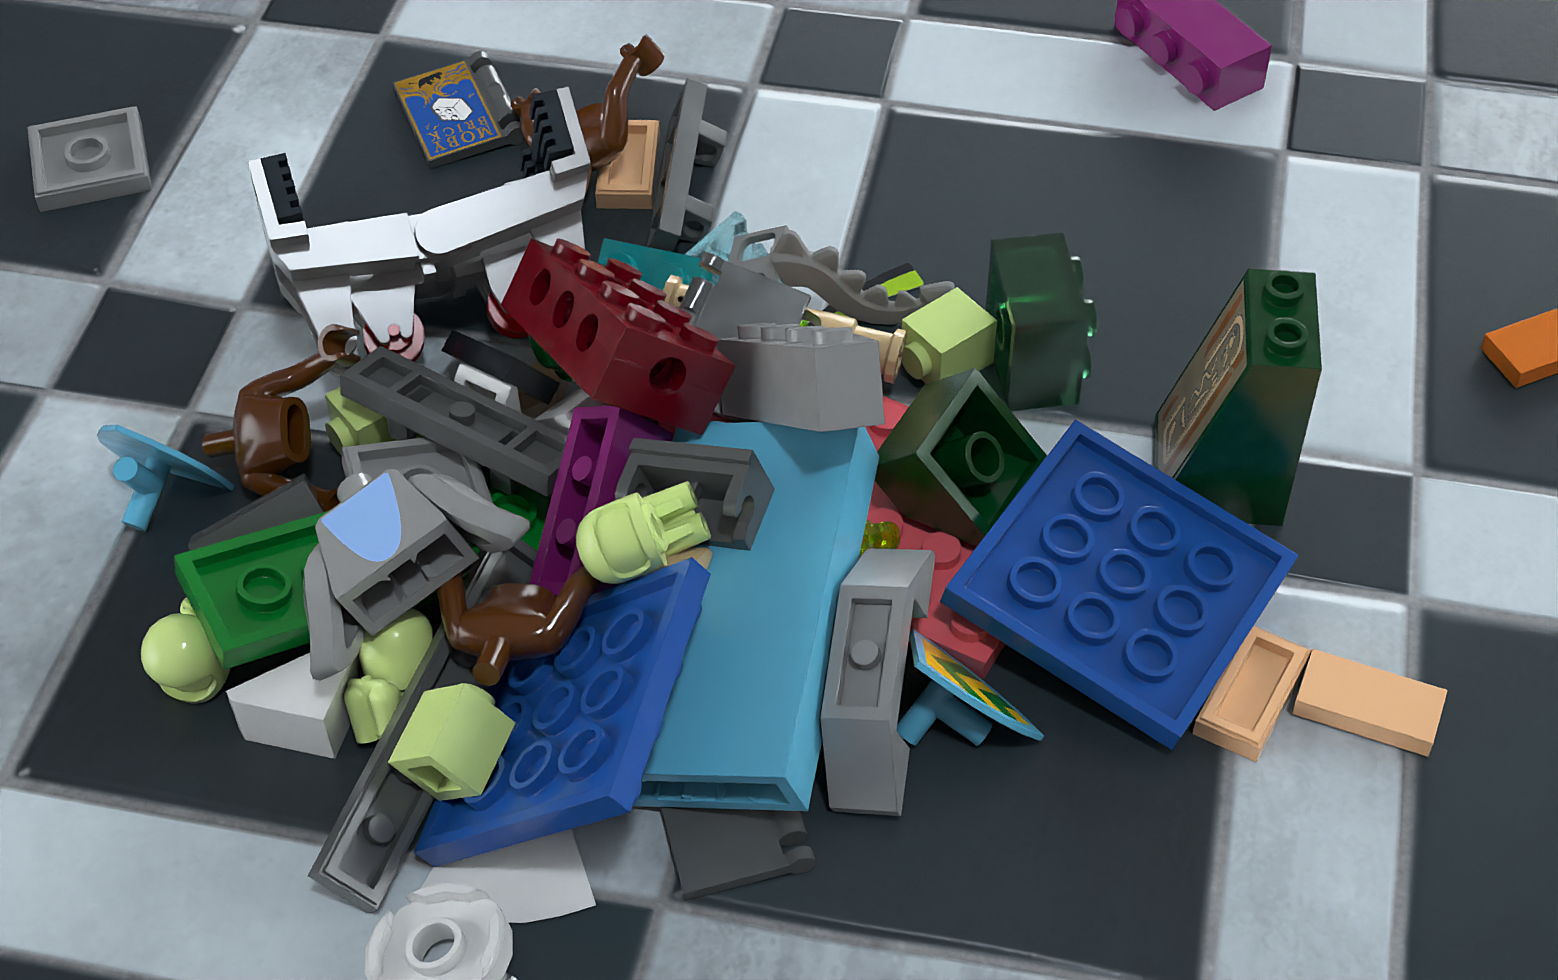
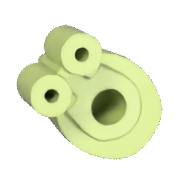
M686 481L643 498L636 492L592 510L583 518L578 526L576 547L584 567L594 578L604 583L617 584L640 577L667 565L666 557L711 539V534L702 513L696 514L695 508H698V501L692 486Z
M187 597L181 603L180 613L170 614L159 619L149 628L141 646L143 668L154 681L160 684L162 690L167 695L186 703H203L213 698L226 682L230 668L223 670L204 628Z
M410 608L373 636L364 629L365 635L358 653L364 677L361 679H349L347 682L348 687L344 692L345 705L357 743H370L381 738L433 639L432 626L428 618L414 608Z

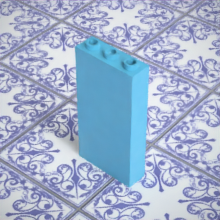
M710 421L702 435L676 427L672 442L753 450L775 490L750 551L695 545V547L710 548L713 552V557L707 569L711 575L701 602L702 611L700 617L692 628L682 658V671L673 684L662 717V730L653 743L641 779L642 788L640 795L632 806L808 811L823 739L820 717L841 583L859 560L879 454L865 427L818 432L767 422L725 423Z

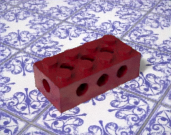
M531 238L501 306L592 399L702 435L736 366L716 349L719 339L711 333L691 325L692 316L684 310L664 302L667 295L653 285L641 281L642 273L634 267L613 258L608 259L606 266L589 260L591 254L588 251L563 239L557 238L554 246Z

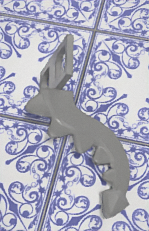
M787 225L735 236L728 259L730 263L777 282L780 278L781 282L787 286L809 288L839 312L856 320L873 324H900L903 318L955 289V284L950 281L920 286L919 298H915L908 292L901 290L897 293L896 301L888 299L887 289L883 285H875L863 291L862 287L866 281V274L861 270H840L838 268V249L828 246L811 252L807 249L799 235L795 231L789 230ZM775 239L768 255L742 261L747 246L752 243Z

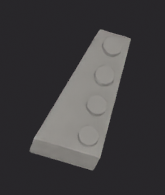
M774 322L738 325V337L719 339L717 350L736 365L721 395L723 415L818 432L885 424L878 340L854 334L852 327H800V324L775 325Z

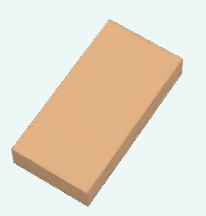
M628 120V142L624 150L613 162L598 169L595 191L597 208L652 209L660 140L659 121Z
M1253 626L1211 691L1195 720L1193 734L1257 763L1307 667L1312 650Z
M1312 649L1292 714L1428 757L1434 743L1448 690Z

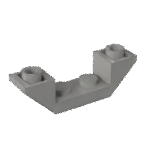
M867 548L840 585L820 717L829 807L833 812L901 816L910 748L896 729L911 619L928 617L936 557L933 550Z

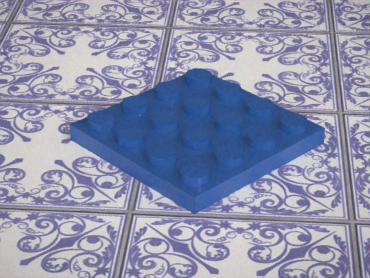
M1075 419L945 587L940 602L1173 751L1299 555Z
M691 557L592 594L583 609L572 635L559 652L535 660H509L500 680L495 685L490 686L488 693L495 700L494 706L512 719L515 725L487 784L479 796L442 801L435 799L414 853L433 867H438L630 813L632 805L636 802L641 792V779L653 743L662 730V717L673 684L682 671V658L692 628L700 617L702 611L701 602L711 573Z

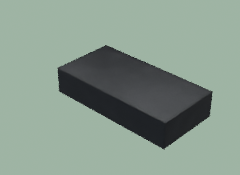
M453 329L441 350L464 364L516 386L518 391L547 405L550 404L560 385L556 380L521 360Z

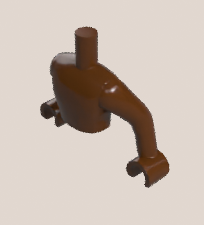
M647 34L642 36L640 43L636 47L627 43L620 48V54L623 59L606 86L604 103L590 104L576 111L591 161L585 195L591 172L613 162L621 154L628 142L627 102L631 85L637 73L640 76H647L653 73L664 60V52ZM538 88L531 91L527 100L522 96H518L510 104L511 108L521 117L522 135L529 148L531 147L534 132V120H530L529 111L532 95L542 93Z
M338 324L326 326L318 338V352L293 366L255 379L241 388L234 410L233 429L206 434L202 439L204 453L210 458L235 454L241 484L262 496L293 480L279 476V474L289 466L302 463L307 459L311 446L310 418L307 407L300 398H283V396L311 385L340 364L353 366L359 362L361 356L345 353V345L351 337L359 336L360 331ZM312 485L317 494L318 503L324 512L340 504L337 497L338 487L330 491Z
M469 565L436 589L443 626L451 646L456 650L479 657L473 668L474 678L479 683L490 686L498 683L509 660H535L559 652L572 635L587 601L601 581L594 578L583 565L568 578L557 598L550 590L535 584L505 583L493 587L485 600L468 609L462 574L471 568V565Z

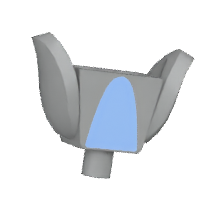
M386 469L374 479L368 474L363 473L347 477L337 490L340 504L320 517L315 526L319 544L309 554L304 568L303 600L310 637V673L312 678L321 681L346 669L360 651L365 635L364 629L371 636L375 635L479 559L477 553L468 543L482 551L493 553L507 551L530 529L529 520L498 508L453 477L442 474H418L411 476L407 480L396 469Z

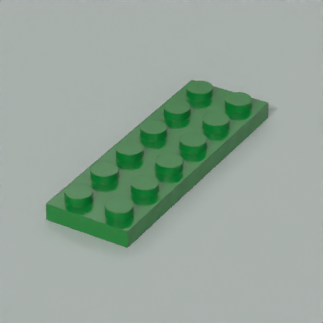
M482 466L481 469L493 504L498 508L529 520L530 529L521 540L538 551L552 493L549 496H545L522 484L510 496L491 486L490 469ZM329 511L174 555L175 574L197 618L201 622L223 670L310 643L303 600L304 568L309 554L319 544L315 526L319 518ZM468 543V544L474 549V551L478 554V552L480 551V549H478V548H476L475 546H473V545H471L470 543ZM467 571L466 573L462 574L463 581H464V579H465V577H466L468 571ZM437 591L432 592L412 608L418 609L439 602Z

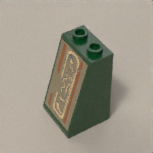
M1248 268L1155 414L1154 467L1247 524L1283 526L1322 371L1315 272Z

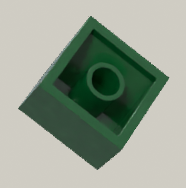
M975 367L923 386L878 449L879 461L875 482L904 516L978 546L1047 455Z

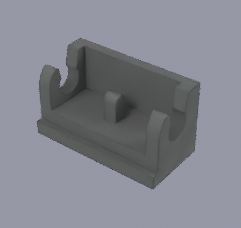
M633 438L629 447L631 454L618 481L615 500L633 494L635 489L643 498L688 481L698 501V508H695L696 514L702 513L711 534V539L699 545L751 550L775 490L753 450Z

